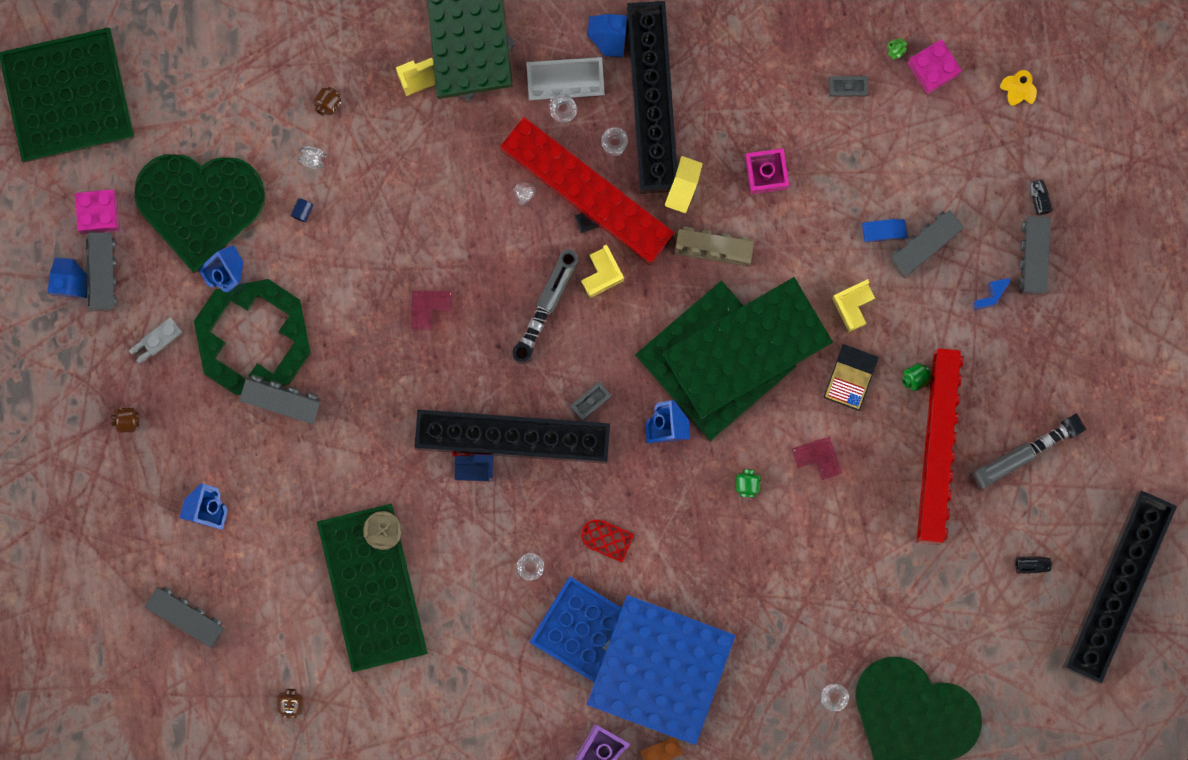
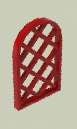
M596 519L585 524L581 536L585 546L592 551L623 562L634 534L606 521ZM595 522L597 528L590 530L588 524ZM597 522L604 523L605 525L599 527ZM607 526L609 533L602 535L600 529ZM609 526L616 528L618 530L611 532ZM598 530L600 537L593 539L591 532ZM621 531L629 534V536L623 537ZM619 532L621 539L615 541L612 534ZM589 533L591 540L585 542L583 535ZM610 535L613 542L606 544L604 537ZM631 537L629 544L627 546L625 539ZM602 539L604 545L597 548L595 541ZM623 540L625 547L618 550L616 543ZM593 542L595 548L590 547L588 544ZM614 544L616 551L609 553L607 546ZM605 548L607 554L599 550ZM625 550L623 557H621L620 552ZM617 553L618 556H619V559H618V558H615V557H613V556H611V555Z

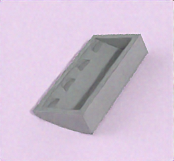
M602 57L526 62L529 100L605 95Z

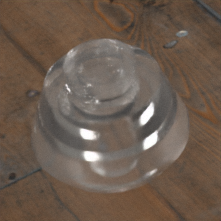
M524 181L523 183L519 182L514 187L513 192L515 193L513 196L519 206H525L537 191L536 185Z

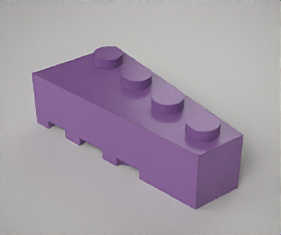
M594 724L574 760H617L622 752L631 744Z

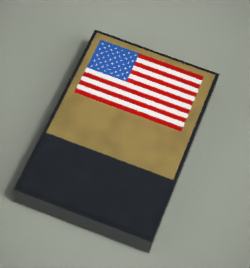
M842 344L823 398L860 411L879 357Z

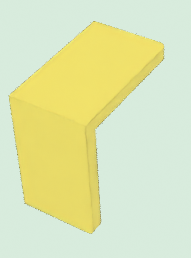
M432 58L417 64L413 60L396 67L398 78L406 96L436 85Z
M681 156L675 179L665 202L666 207L683 213L687 212L698 184L703 163Z
M607 244L601 250L589 255L597 270V273L581 280L589 298L624 281V277Z
M868 279L834 295L832 298L848 332L867 324L859 306L875 299L868 285L870 283Z

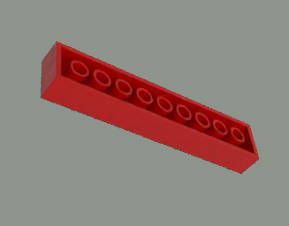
M525 117L521 119L501 144L500 149L504 154L578 211L585 214L586 217L594 221L600 228L648 265H652L674 237V232Z
M938 348L933 353L916 543L940 545L948 538V528H945V525L950 517V509H947V503L951 501L952 496L949 484L953 481V470L950 469L951 464L955 460V451H952V446L956 444L957 432H954L955 424H958L959 414L956 413V407L960 403V394H957V390L962 383V375H959L960 367H963L964 356H961L960 350Z

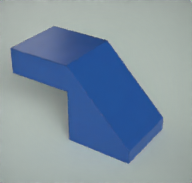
M888 219L862 223L864 242H881L888 239L903 240L907 238L905 219Z
M1006 278L990 282L988 287L991 297L975 300L973 302L974 311L993 307L1010 283V279Z

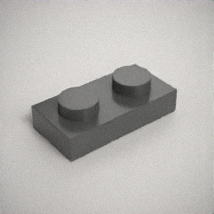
M868 76L829 77V97L868 96Z
M599 381L570 407L583 421L612 396Z

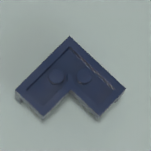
M493 455L455 456V480L493 482Z

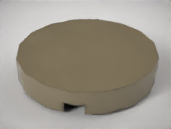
M385 511L376 512L365 521L363 528L364 537L373 548L388 550L400 541L402 526L398 518L392 513Z

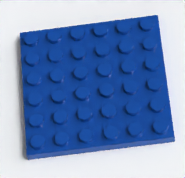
M626 595L586 705L696 745L736 635Z

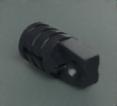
M1039 179L1031 182V193L1036 215H1045L1053 212L1049 192L1044 180Z
M1038 556L1016 557L1015 567L1017 574H1037L1051 571L1052 562L1050 558Z

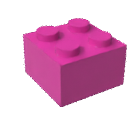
M942 39L911 57L907 63L927 95L955 79L962 72Z
M784 148L746 153L745 164L750 195L788 190L789 180Z
M113 189L75 193L77 228L80 234L119 231L117 194Z

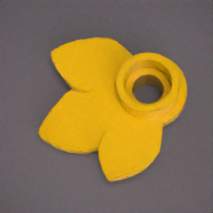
M1020 70L1014 76L1005 77L1000 85L1002 90L1008 91L1007 99L1011 106L1020 103L1023 99L1033 104L1037 95V90L1032 84L1033 77L1026 70ZM1025 76L1027 81L1021 83L1020 77Z

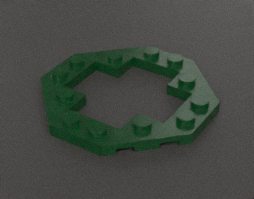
M269 279L240 284L230 292H224L221 288L215 289L194 320L204 375L236 396L241 395L246 378L216 359L226 342L211 333L231 301L248 311L256 298L260 296L289 316L279 332L294 342L274 373H271L257 363L249 376L257 375L262 377L263 381H276L281 383V386L290 385L311 354L301 300Z

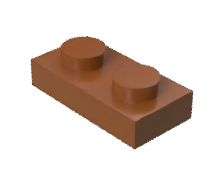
M675 737L640 751L643 760H670L683 754Z

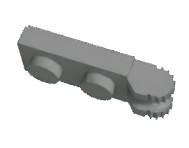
M170 317L141 339V342L132 347L129 352L133 355L145 346L148 351L136 360L138 364L143 363L150 356H154L183 332Z

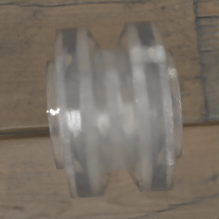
M560 93L550 100L549 110L556 121L566 123L576 116L577 106L570 95ZM562 104L568 105L567 110L564 112L558 111L559 106Z
M612 127L603 133L601 146L606 154L619 156L627 149L628 137L625 131ZM617 138L620 143L617 146H613L609 143V140Z
M301 146L300 152L303 156H299L297 162L307 168L323 169L324 163L321 159H326L327 153L316 147Z
M533 553L523 555L517 563L518 574L527 581L539 579L544 571L542 559ZM528 562L535 563L536 570L530 573L525 570V565Z
M839 684L826 686L820 695L823 707L829 711L842 710L849 700L847 690ZM832 692L839 694V701L837 703H832L829 699Z

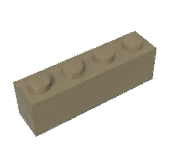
M683 227L678 230L674 254L749 267L754 241H750L749 237L739 236V239L731 238L732 235L720 233L719 236L713 235L711 231L701 230L700 233L694 232L693 228Z

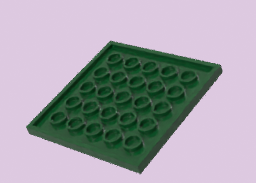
M110 27L0 52V64L23 163L135 138Z
M722 280L635 354L638 360L709 441H712L797 367L796 365L792 366L703 419L699 418L663 357L662 352L744 306Z

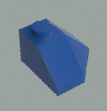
M604 14L589 17L587 36L595 43L604 56L623 58L627 16Z
M233 245L217 251L198 271L207 286L218 287L224 292H230L241 281L244 261Z
M55 258L49 275L48 293L51 296L87 299L86 273L74 259Z
M670 400L657 403L654 408L655 413L652 418H648L645 424L647 444L690 439L689 420L676 402Z
M201 483L184 499L179 518L223 530L228 511L219 497L221 495L219 489Z

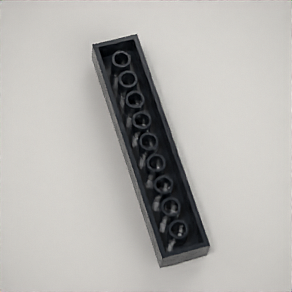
M665 1L627 3L640 194L670 192L677 172Z
M417 409L414 448L415 450L607 464L610 423Z
M1142 490L1137 492L1068 653L1063 669L1094 683L1102 684L1175 513L1176 505Z

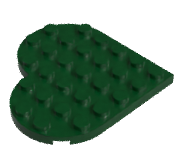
M165 154L152 159L141 169L135 182L134 197L136 205L144 218L195 274L217 251L224 249L259 217L265 202V188L258 172L241 159L219 157L201 166L195 160L185 155Z
M886 657L873 662L863 671L858 680L855 690V701L873 760H953L966 754L976 744L982 728L981 711L973 696L962 687L943 682L931 684L929 677L919 665L902 657Z

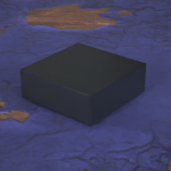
M583 213L574 215L580 233L599 227Z

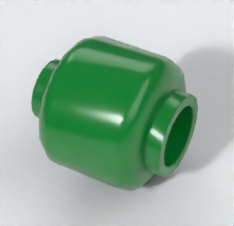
M917 363L904 370L902 383L906 388L918 391L929 385L932 375L926 365Z
M743 469V472L736 475L735 490L740 493L739 496L755 497V494L760 492L761 476L756 474L755 470Z

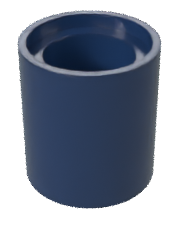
M298 198L290 216L306 223L314 205Z

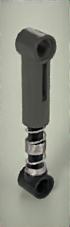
M567 249L560 254L536 303L538 310L535 311L534 318H531L527 326L528 330L524 333V338L513 348V358L518 364H526L531 360L535 340L543 330L548 314H553L578 265V255L573 250ZM566 256H571L574 262L568 265L564 263L563 259ZM564 269L565 271H564V273H563V275H562V277H561V279H560V282H559V284H558V286H557V285H555V284H556V282H557V280H558V278H559V276H560L562 270ZM518 350H526L528 352L527 356L519 358L517 356Z
M1076 413L1062 421L1056 430H1051V433L1040 436L1035 442H1030L1029 444L1025 442L970 475L980 491L1014 470L1036 459V454L1042 453V450L1051 448L1054 444L1056 445V442L1063 441V438L1071 439L1087 429Z

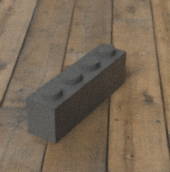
M950 210L946 213L942 211L935 217L936 222L932 225L926 224L920 230L922 233L919 236L913 235L906 241L907 246L903 249L899 247L891 254L893 257L890 262L904 278L964 229V226Z
M1027 216L1025 221H1022L1021 232H1024V240H1021L1020 251H1023V259H1020L1019 269L1022 270V277L1019 278L1018 284L1021 294L1044 296L1047 293L1051 217Z
M89 232L85 236L87 311H111L117 304V297L113 293V287H116V276H113L116 260L112 256V250L115 249V239L112 238V233Z
M252 375L246 378L239 401L313 424L321 399L318 398L317 394L307 392V394L301 393L298 388L291 386L288 388L282 387L279 382L263 381L262 377Z
M163 586L162 589L157 587L145 608L210 648H213L225 629L221 626L223 622L215 617L209 619L205 616L206 612L197 606L195 609L188 606L190 602L184 598L179 597L177 599L173 597V592Z

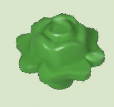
M902 38L889 42L888 55L893 60H896L897 57L901 58L907 51V42L903 41Z

